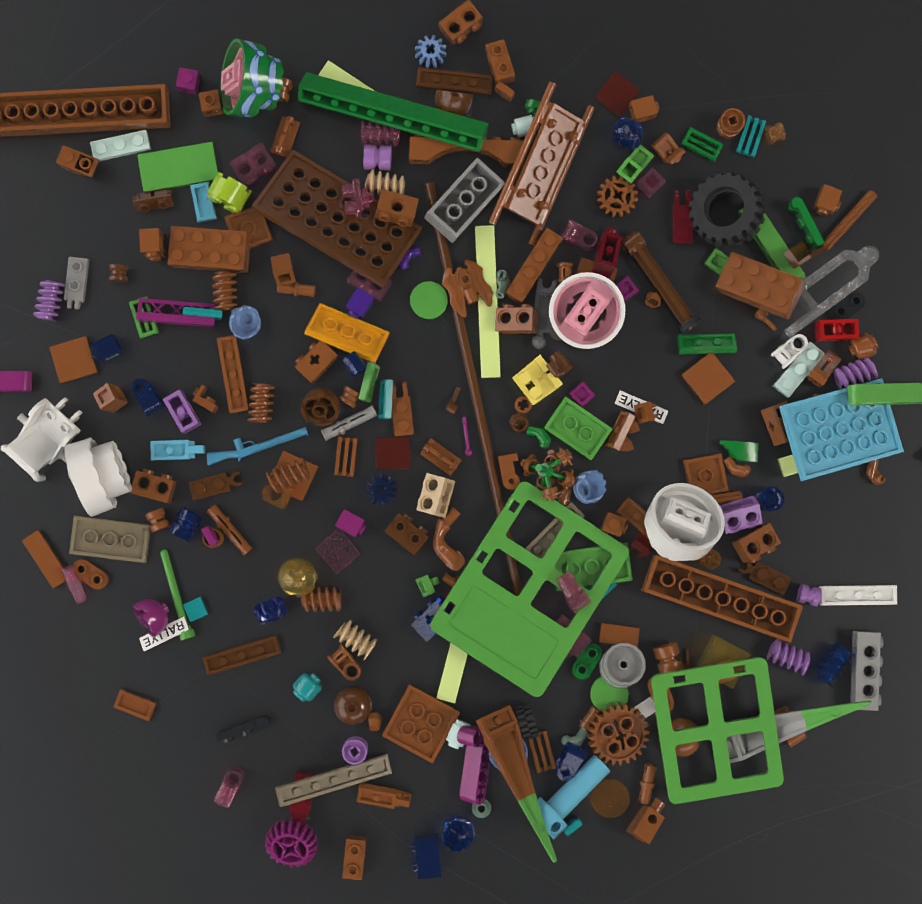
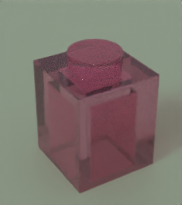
M652 168L639 180L636 186L650 199L663 187L666 180Z

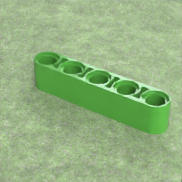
M744 208L738 211L740 217L743 213ZM763 214L765 220L764 224L759 225L761 230L758 234L754 233L752 235L773 268L804 280L806 277L802 268L799 266L793 269L784 255V252L789 250L767 215Z
M922 383L854 384L847 386L849 406L922 404Z

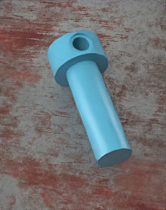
M595 755L547 802L541 797L538 799L548 835L552 839H555L568 826L563 819L610 773L606 765Z

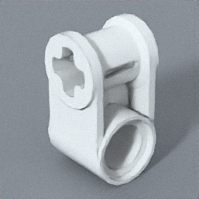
M797 334L779 346L771 356H775L784 369L806 349L808 340L804 335ZM796 338L802 342V346L799 349L793 344Z

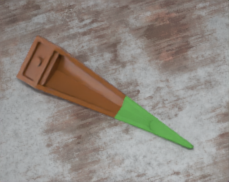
M509 705L476 720L484 737L483 741L549 857L552 862H557L534 790L519 723Z

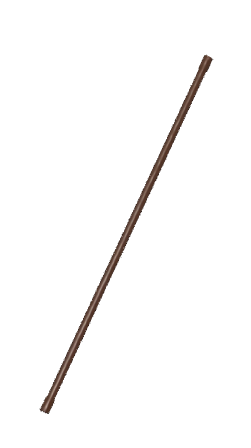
M435 182L424 184L430 209L439 199ZM434 227L443 270L445 272L450 267L454 274L447 239ZM452 307L498 517L505 505L464 317ZM509 528L508 531H507V533H506V536H507V538H509L510 540H512L511 532H510V528ZM506 554L514 595L519 596L523 587L517 560Z

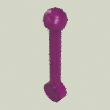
M464 416L462 421L466 443L465 454L466 456H471L472 450L469 444L466 416Z

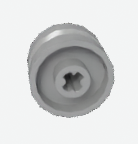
M619 643L612 646L602 655L599 662V671L602 679L614 688L632 686L643 677L646 669L645 658L642 652L636 646L629 643Z

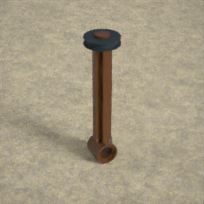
M635 230L622 239L621 246L630 257L633 256L681 323V327L677 329L682 331L680 335L696 327L704 318L700 319V314L694 316L645 248L646 242L642 235Z

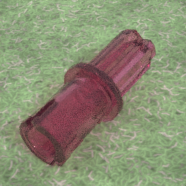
M72 565L61 569V572L68 584L66 587L70 589L76 603L84 602L87 597L80 584L82 581L78 580Z

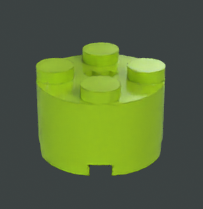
M218 172L207 191V199L216 204L217 202L224 204L223 208L231 213L241 212L252 191L246 190L247 187L229 176L225 179L222 177L223 173Z

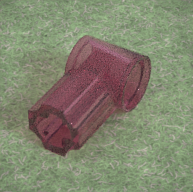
M571 571L556 579L573 613L591 603L589 596L583 588H580Z
M232 767L226 773L214 798L217 804L229 808L244 779V772L240 767ZM230 774H237L239 780L232 781L230 778Z

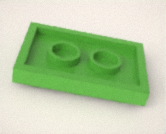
M566 396L544 427L549 433L590 461L612 431L611 427Z

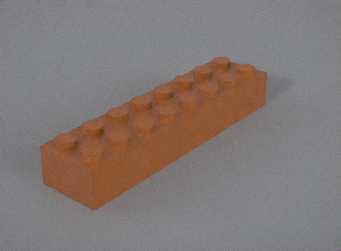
M655 554L652 556L641 591L790 643L803 608L802 605Z

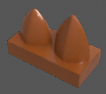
M623 411L620 412L605 446L618 451L634 450L633 443L626 436L627 433L639 431L634 415Z

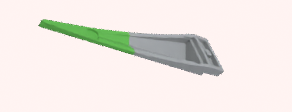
M871 701L775 714L778 742L781 743L821 724L871 704ZM762 731L729 736L727 738L730 763L745 760L765 750Z

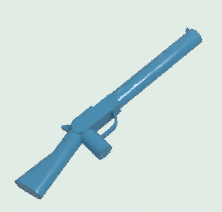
M306 427L247 448H244L243 444L252 441L242 443L241 438L233 440L236 450L208 452L207 464L209 466L229 458H238V461H240L241 458L304 435H309Z

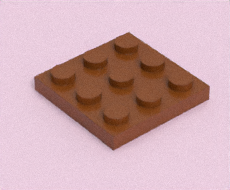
M409 684L382 736L433 764L460 711Z

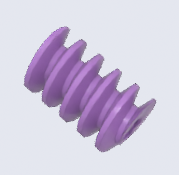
M45 280V282L39 283L44 289L38 290V293L42 296L37 297L36 300L41 304L35 305V308L39 311L34 312L33 315L39 319L57 322L52 319V317L59 315L54 312V309H60V306L55 304V302L62 301L61 298L57 297V294H63V291L58 288L65 286V284Z
M867 357L862 361L856 360L855 363L851 362L848 366L843 365L840 369L836 368L833 371L835 382L840 390L843 385L847 388L849 383L852 385L856 384V380L863 384L864 377L867 381H871V374L875 379L878 378L874 362Z
M776 639L772 643L767 654V660L772 656V663L774 664L779 659V666L781 667L786 662V669L788 670L792 665L794 666V672H797L800 668L801 675L806 673L811 660L808 651L803 652L801 648L796 649L794 645L788 647V643L783 642L781 644L780 639Z

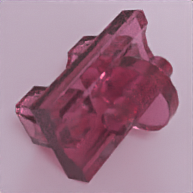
M359 178L353 179L352 184L342 185L343 198L353 197V201H345L344 203L345 214H355L356 219L362 218L363 203L365 208L370 207V202L374 201V194L368 192L367 188H363L361 193Z

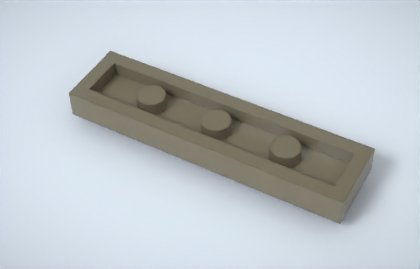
M572 502L566 506V508L583 518L585 516ZM555 517L525 549L536 557L543 558L562 528L563 522Z

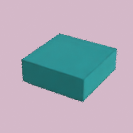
M202 597L183 604L190 622L209 614Z
M578 816L573 817L566 823L568 826L563 831L568 837L583 825L582 821Z

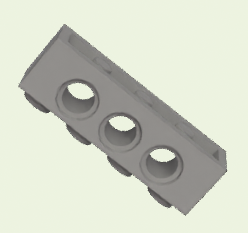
M853 631L850 703L871 701L870 705L858 710L878 711V706L881 705L879 687L882 685L880 667H882L883 658L880 656V648L883 647V637L879 632ZM870 646L872 652L869 656H866L864 650ZM869 665L871 672L869 675H865L864 668ZM869 685L870 692L864 695L863 688Z

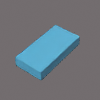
M210 182L190 185L197 222L217 220L214 202L207 199Z

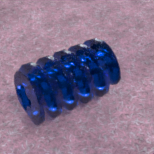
M838 644L832 645L835 651L828 650L831 657H823L826 664L819 662L821 670L814 669L817 677L832 688L833 685L830 681H838L835 674L842 675L839 669H847L844 662L851 663L848 656L855 657L850 651Z

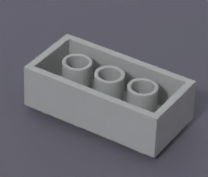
M476 158L433 205L424 218L453 244L505 185V182L479 158Z

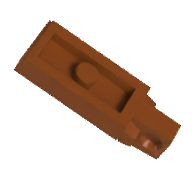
M359 783L356 801L394 809V807L399 806L409 807L412 794L398 789Z

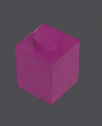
M179 67L176 87L181 93L198 96L202 77L196 70Z
M346 509L343 510L335 525L354 537L358 534L362 535L366 528L364 519Z

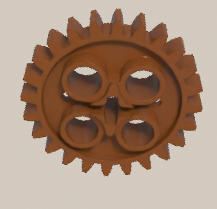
M615 702L614 708L608 704L607 711L601 708V715L595 713L597 720H590L594 726L588 727V730L592 733L588 734L587 737L591 740L588 744L590 747H593L591 749L592 752L599 759H602L604 763L609 761L613 766L617 761L621 766L623 760L629 764L630 757L636 760V753L642 755L639 749L646 748L643 742L649 741L645 735L649 734L650 731L646 728L649 724L644 721L646 719L645 716L638 709H635L632 705L628 707L625 703L620 707ZM624 719H628L625 725H621ZM610 725V729L603 732L604 728ZM616 727L620 730V732H619V737H620L621 741L617 738L618 732H617ZM633 736L632 741L627 743V739ZM612 743H616L614 748L609 749Z

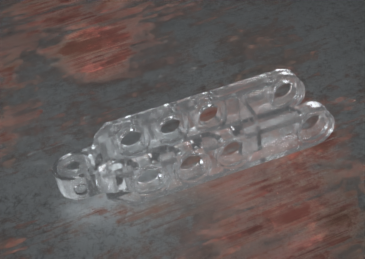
M870 245L862 248L860 251L844 250L803 280L805 287L800 295L799 302L807 313L784 329L787 336L790 338L868 281L870 266L879 259L878 249ZM853 260L859 268L858 275L817 305L807 289L845 261Z

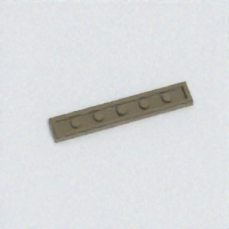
M383 754L364 760L357 765L350 764L275 787L279 806L283 807L382 777L392 772L388 755Z

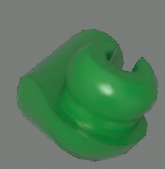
M528 426L526 435L536 436L540 441L539 446L543 449L548 448L551 438L546 430Z

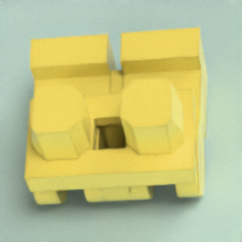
M541 355L512 377L532 405L537 404L563 385L559 378H555L551 372L546 373L549 369L546 367L547 363Z

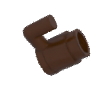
M560 350L548 358L550 363L546 365L555 378L563 377L575 367Z

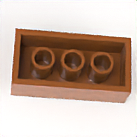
M171 226L167 264L173 268L248 273L251 235L247 231Z
M731 252L716 284L719 293L787 320L790 319L805 287L802 278Z

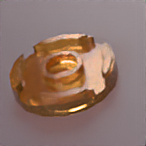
M604 779L592 790L591 802L599 815L606 818L618 817L628 808L630 803L629 792L622 782L616 779Z

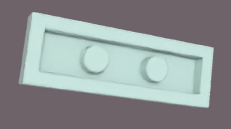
M146 130L90 142L93 157L99 159V161L151 150Z
M808 342L806 349L789 365L773 387L789 398L825 353L812 342Z

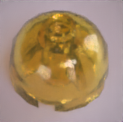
M299 557L289 559L283 563L279 570L278 579L282 590L290 596L291 594L301 597L314 589L316 579L318 581V574L315 567L308 560Z

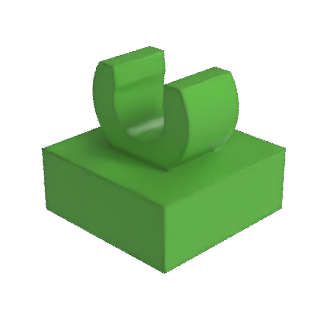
M425 575L415 580L423 597L435 593L433 586L440 584L437 576L429 579L428 575Z

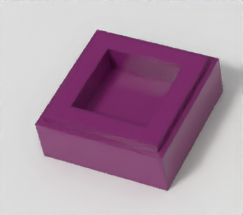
M629 276L615 284L620 290L624 302L639 292Z
M584 381L569 393L570 397L580 407H583L595 396Z
M210 526L201 529L211 547L220 542Z

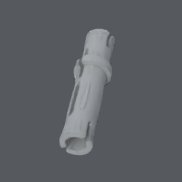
M373 405L344 420L335 421V424L321 430L327 441L339 434H345V431L377 416Z

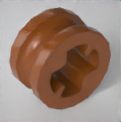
M521 396L516 400L514 407L518 413L525 414L530 411L532 403L526 396ZM522 400H526V404H529L528 408L526 407L524 410H520V406L518 407V402L521 403Z

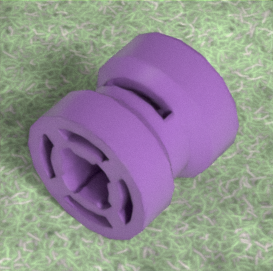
M801 584L797 593V602L804 604L807 601L811 606L817 607L821 598V588H809L808 585Z

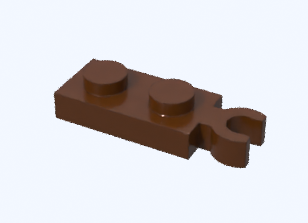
M227 472L188 482L193 501L231 491L230 485L242 486L243 482H235V477L241 475V472H234L230 477L227 476Z
M750 561L745 562L747 567L744 570L737 568V571L740 573H749V580L783 596L792 579L759 562H755L754 566H752Z

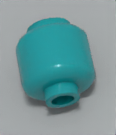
M303 673L293 684V693L302 702L305 700L312 701L321 691L320 678L314 673L311 675Z

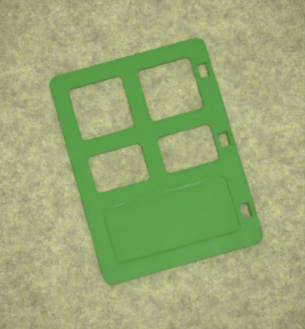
M521 482L435 614L430 627L433 632L530 695L539 697L548 687L626 561L629 550L625 545L556 500L546 501V498H540V496H543L542 491L530 483ZM527 500L535 503L563 522L562 528L543 558L536 557L506 536L508 529ZM513 501L519 503V506L513 513L508 509ZM575 532H579L611 553V558L591 590H587L555 569L557 560ZM496 549H500L532 570V575L519 596L513 595L482 574V570ZM484 551L488 555L486 556L484 561L480 563L479 561H477V558L480 555V553ZM546 580L581 603L580 608L567 628L559 625L531 606L532 600ZM452 602L455 606L451 613L448 614L444 610L448 603Z

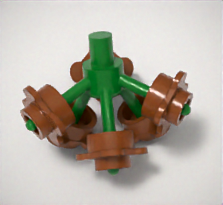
M560 447L558 453H555L553 449L547 452L548 456L543 460L542 464L536 460V455L531 454L527 459H522L520 463L524 469V476H530V474L538 472L540 476L536 478L537 484L534 487L542 491L543 496H540V498H546V501H554V499L558 498L557 495L562 493V491L558 492L557 486L552 487L555 484V480L550 478L551 476L558 478V484L562 485V490L564 491L575 482L573 469L563 470L560 474L556 473L560 470L561 464L564 467L568 464L573 465L570 461L573 459L572 453L567 449L563 450Z

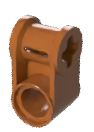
M340 644V648L332 655H328L327 658L346 679L355 680L360 677L362 668L343 644ZM349 666L357 668L356 676L348 674Z

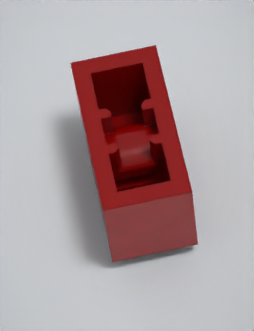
M858 319L819 320L815 323V342L851 341L859 338Z

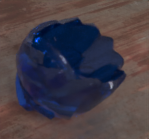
M631 118L618 120L612 128L613 141L618 142L622 148L628 146L631 150L640 146L643 133L641 124Z
M453 816L443 823L442 840H444L445 847H450L452 852H461L472 844L475 838V829L469 819L462 816Z

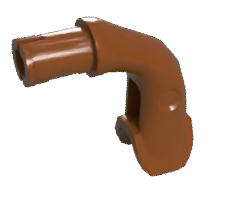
M452 507L447 512L445 518L442 517L437 520L432 542L436 554L445 565L453 571H459L465 564V558L458 550L454 551L448 546L444 540L445 534L451 529L450 526L460 515Z

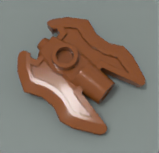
M465 260L467 269L459 267L456 269L455 274L448 267L443 274L442 285L449 292L451 306L462 317L467 316L465 300L468 305L479 301L478 295L488 307L492 306V289L484 280L483 268L470 260Z

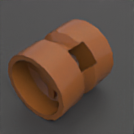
M727 109L717 122L716 129L718 134L724 139L735 138L745 125V116L738 109Z
M677 642L653 648L655 659L659 660L657 666L660 673L685 669L682 658L678 657L680 651Z

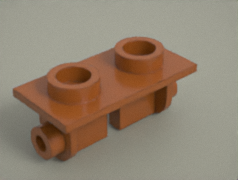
M282 116L270 151L271 153L288 157L300 122L295 121L293 117Z
M433 439L426 443L420 453L450 476L462 461Z

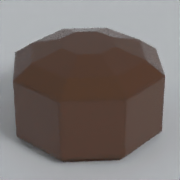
M522 413L512 415L509 420L512 430L518 433L525 431L529 426L527 416Z

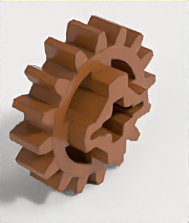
M615 176L612 177V181L605 179L606 185L601 184L599 188L602 191L597 192V195L601 196L597 199V203H602L600 210L605 208V215L611 212L612 218L616 214L622 218L623 212L629 215V208L634 210L636 206L633 203L638 202V199L634 197L638 194V191H633L635 184L629 185V182L623 181L621 176L619 180H616ZM608 190L609 197L605 200V192ZM615 194H616V195H619V194H620V195H621L620 200H619L618 198L614 199V198H613L614 195H615ZM629 194V195H630V201H629V203L627 204V201H626L625 198H626V196Z

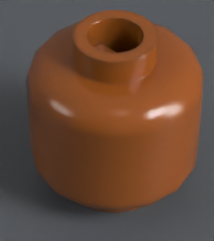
M865 332L860 334L858 339L851 340V346L848 348L852 357L856 356L859 360H863L865 357L874 356L877 352L876 349L879 347L874 335Z

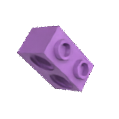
M754 496L719 505L724 515L725 534L736 533L739 530L754 528L757 525L763 524L760 504Z

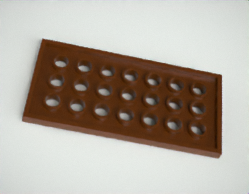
M295 150L290 152L252 205V210L382 288L385 287L423 229V227L413 222L412 227H402L393 222H384V227H378L375 222L379 219L374 218L378 200ZM302 172L304 176L297 178L294 176V173ZM316 181L320 186L313 188L310 183ZM292 186L294 190L292 192H286L284 190V187ZM328 191H333L336 193L337 196L334 198H330L327 196L326 193ZM306 195L310 198V201L303 202L300 197ZM275 200H281L284 204L282 206H276L273 202ZM350 201L353 206L345 207L343 202ZM318 205H323L326 207L327 210L324 212H320L316 209V207ZM293 209L298 210L300 215L292 216L290 211ZM366 211L369 216L362 217L359 215V212ZM340 215L343 220L337 222L333 219V216ZM312 219L315 220L317 224L315 226H309L306 223V221ZM356 225L359 227V230L356 232L351 231L349 226ZM329 229L333 232V235L326 236L323 234V230ZM393 230H398L401 232L402 235L400 237H395L392 235L391 232ZM369 234L373 235L376 238V240L372 242L368 241L365 238V236ZM341 239H346L349 241L350 244L348 246H342L339 243V241ZM388 244L392 247V250L385 251L382 249V245ZM363 249L366 254L359 256L356 254V250ZM380 259L382 265L376 266L372 263V260Z

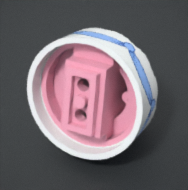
M579 273L568 277L556 288L550 300L549 317L554 331L565 343L576 348L591 349L608 343L618 334L625 318V303L618 287L608 278L596 273ZM594 299L596 306H590L589 301ZM579 315H583L585 317L584 322L578 321Z

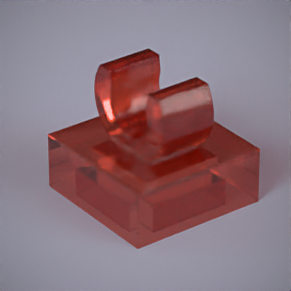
M639 532L634 538L629 551L632 552L633 549H637L640 552L637 556L639 559L643 555L646 557L653 547L650 544V540Z

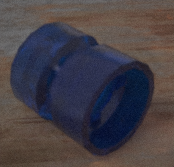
M764 487L755 494V498L760 504V510L777 511L784 504V494L777 487Z
M181 506L176 514L178 520H173L167 530L189 542L194 535L193 528H198L203 518Z

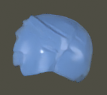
M243 305L231 310L229 326L237 338L248 339L259 332L261 319L255 308Z
M597 470L580 473L575 478L573 484L575 497L585 504L599 501L606 491V480L603 479V474Z

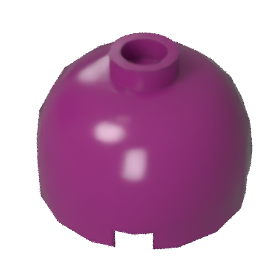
M148 598L132 606L135 608L133 611L143 628L150 629L147 633L152 638L166 629L169 609L164 602L160 604L157 600Z

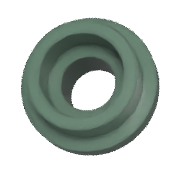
M486 799L480 805L472 804V812L478 818H485L491 812V805ZM480 805H483L485 807V810L483 812H480L478 810V807Z

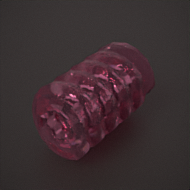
M362 121L361 140L363 145L367 144L368 140H370L371 145H375L377 141L379 146L384 141L387 146H390L392 141L393 146L397 147L400 141V129L388 128L386 125L380 127L379 123H376L373 127L371 121L365 126Z

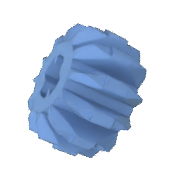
M425 35V41L419 39V46H415V51L417 52L415 58L420 59V65L426 62V68H429L430 64H433V67L436 68L437 62L442 64V58L447 55L444 51L446 45L441 44V38L435 41V35H432L431 39H428V36ZM430 49L431 51V49H433L434 53L431 54L430 52V54H428L427 50Z

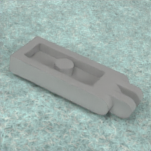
M68 258L64 300L67 301L68 309H72L73 302H75V309L79 310L81 302L84 303L89 259Z

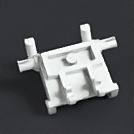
M66 397L56 406L44 398L30 410L29 418L21 413L17 418L24 424L20 434L10 444H3L1 446V451L12 458L36 482L46 480L45 474L38 473L45 465H51L58 459H62L67 463L65 445L70 444L73 438L81 431L74 422L80 418L79 416L83 413L82 411H77L70 419L59 411L65 406L64 403L68 401Z

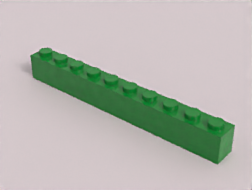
M306 72L298 89V101L480 152L486 140L489 123Z

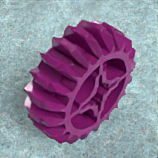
M284 819L282 823L277 821L267 832L265 841L266 853L270 854V859H275L276 863L281 862L283 866L289 865L290 868L293 865H296L298 868L301 864L306 866L315 856L318 846L316 834L313 833V828H308L307 823L302 825L300 820L294 822L293 819L289 822Z

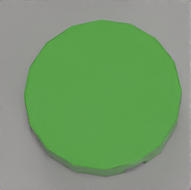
M432 281L418 284L410 296V305L413 312L418 317L428 320L440 317L445 312L448 304V296L445 289L440 284Z
M602 676L596 679L590 688L591 702L599 711H601V708L607 711L608 704L614 708L615 702H617L621 707L623 703L626 704L628 701V688H614L608 685L602 679Z

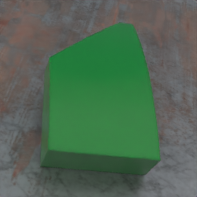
M720 441L721 446L727 449L730 453L729 456L737 461L758 462L759 443Z

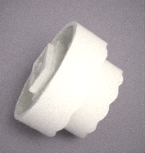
M92 437L65 445L68 476L84 509L91 517L116 508V497L131 492L132 489L127 466L122 460V453L117 449V444L114 441L97 445Z
M674 483L665 486L655 495L646 512L644 524L650 544L660 556L671 561H688L702 558L713 548L723 534L725 520L719 504L708 492L691 484Z

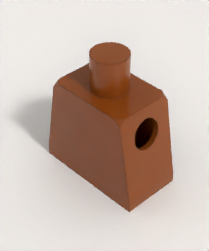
M655 798L651 806L643 805L625 831L640 842L650 844L665 818L660 814L665 804Z

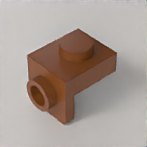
M664 133L651 145L663 162L668 164L679 162L685 153V150L679 148L668 133Z

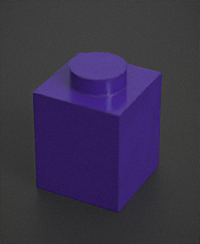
M357 287L346 305V308L349 310L348 314L356 319L358 317L364 318L375 298Z

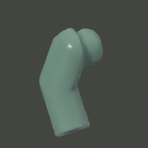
M499 270L496 274L498 289L495 295L499 299L504 298L510 286V280L505 270Z
M581 727L576 736L564 735L561 743L569 749L579 747L590 732Z

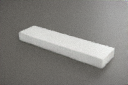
M897 585L819 586L822 590L819 602L821 606L897 604Z

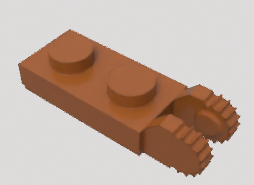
M402 382L404 397L396 398L397 390L395 383H393L392 415L395 437L414 435L407 382Z

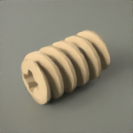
M372 169L367 175L364 193L370 188L371 194H374L377 189L379 196L382 189L404 195V176L402 175L397 180V176L394 174L392 179H390L388 172L382 177L381 171L376 176L374 169Z
M351 620L346 623L344 622L333 638L340 635L339 642L342 643L346 640L345 647L353 645L351 651L359 650L357 656L360 657L365 654V660L375 647L377 639L369 641L370 634L364 637L363 629L357 632L358 625L351 627Z

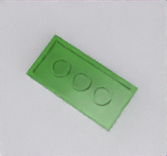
M213 142L137 155L143 192H154L155 190L165 188L171 189L208 181L212 182L218 173Z
M626 542V543H622L623 545H625V546L628 548L627 542ZM600 546L563 551L555 564V569L582 587L593 586L595 584L593 581L605 568L611 558V553ZM629 555L612 583L633 580ZM556 586V591H561V589Z

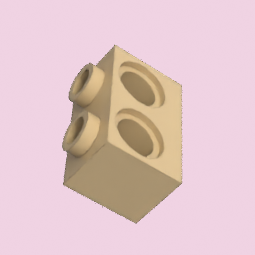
M427 473L423 481L420 498L418 499L417 511L445 518L455 481Z

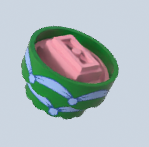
M236 38L227 49L220 80L221 105L226 115L253 118L259 113V109H275L276 103L280 100V91L283 87L282 76L284 73L281 66L282 61L278 57L266 55V48L260 43Z

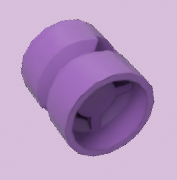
M365 144L364 169L372 170L378 166L380 170L391 171L392 146L381 145L377 149L375 145Z
M360 736L348 738L342 748L344 760L352 765L362 763L368 753V743Z

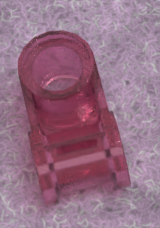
M568 220V226L564 234H561L562 240L586 251L593 250L597 245V234L575 221ZM585 237H592L594 243L588 245L583 239Z

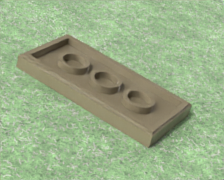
M74 516L69 554L147 563L151 525Z

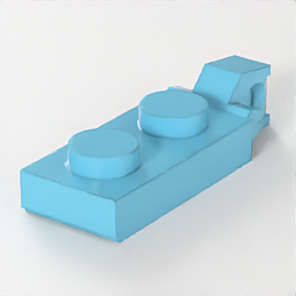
M150 441L152 461L186 460L195 458V454L205 453V446L195 445V441Z

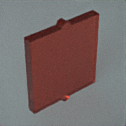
M614 72L595 99L605 105L606 109H610L618 116H621L640 89L630 83L629 79H625L617 72Z
M409 437L376 438V452L374 455L376 456L377 470L410 469V455L412 452L410 451Z

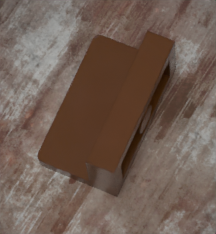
M805 241L784 252V255L793 269L824 251L825 247L823 246L812 253Z

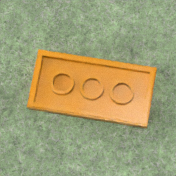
M319 303L304 334L376 363L390 332Z

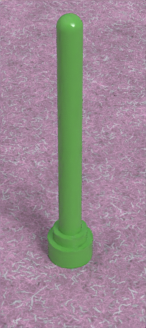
M163 549L160 555L178 619L185 617L188 626L167 550ZM188 626V631H183L179 634L180 641L195 637L194 629H191V626Z

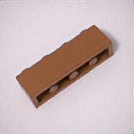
M548 228L545 229L506 291L505 296L522 305L560 245L563 237Z

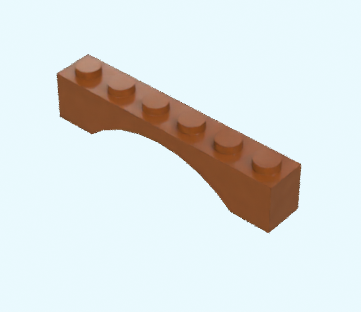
M416 134L414 137H410L409 162L410 164H430L435 159L448 153L472 151L493 158L503 167H512L523 141H520V138L501 140L500 137H491L490 140H485L481 151L478 152Z

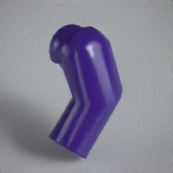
M419 246L409 249L399 264L401 270L409 267L408 262L411 258L421 256Z

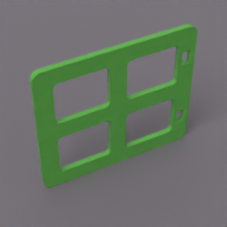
M755 657L655 674L651 678L667 794L673 804L774 788L782 785L784 777L768 665L765 659ZM744 665L745 671L734 673L733 667ZM754 674L759 715L745 719L724 721L719 680ZM685 675V681L674 683L673 677ZM703 683L708 724L673 730L667 689ZM762 731L767 772L733 778L727 738L733 735ZM711 740L716 781L682 787L675 747L680 744Z

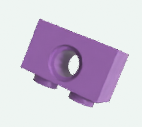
M179 389L163 398L181 433L186 434L202 425L182 390Z

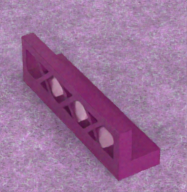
M139 298L136 320L137 322L215 328V318L182 315L179 311L184 306L213 309L216 307V304ZM143 303H151L155 310L152 313L142 312ZM164 305H171L175 311L172 314H163L160 309Z

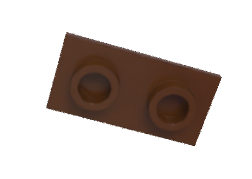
M167 188L155 190L154 197H151L150 191L137 193L133 196L134 200H132L137 213L175 206L172 200V190Z

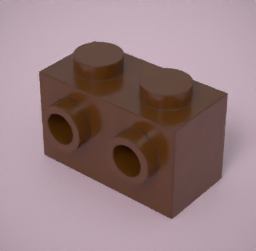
M398 513L385 532L415 555L429 538L426 535L428 531L421 525L418 527L411 523L413 519L406 513L403 515Z

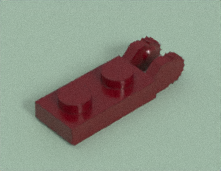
M674 190V205L672 206L673 244L693 243V226L691 224L692 220L689 219V212H691L689 202L692 201L691 190H686V205H679L680 193L679 190Z

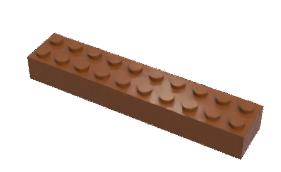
M165 84L0 93V137L171 128L169 90Z

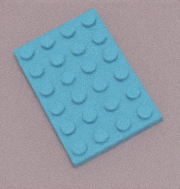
M881 378L863 384H884ZM847 388L779 406L800 481L904 452L891 406H849Z

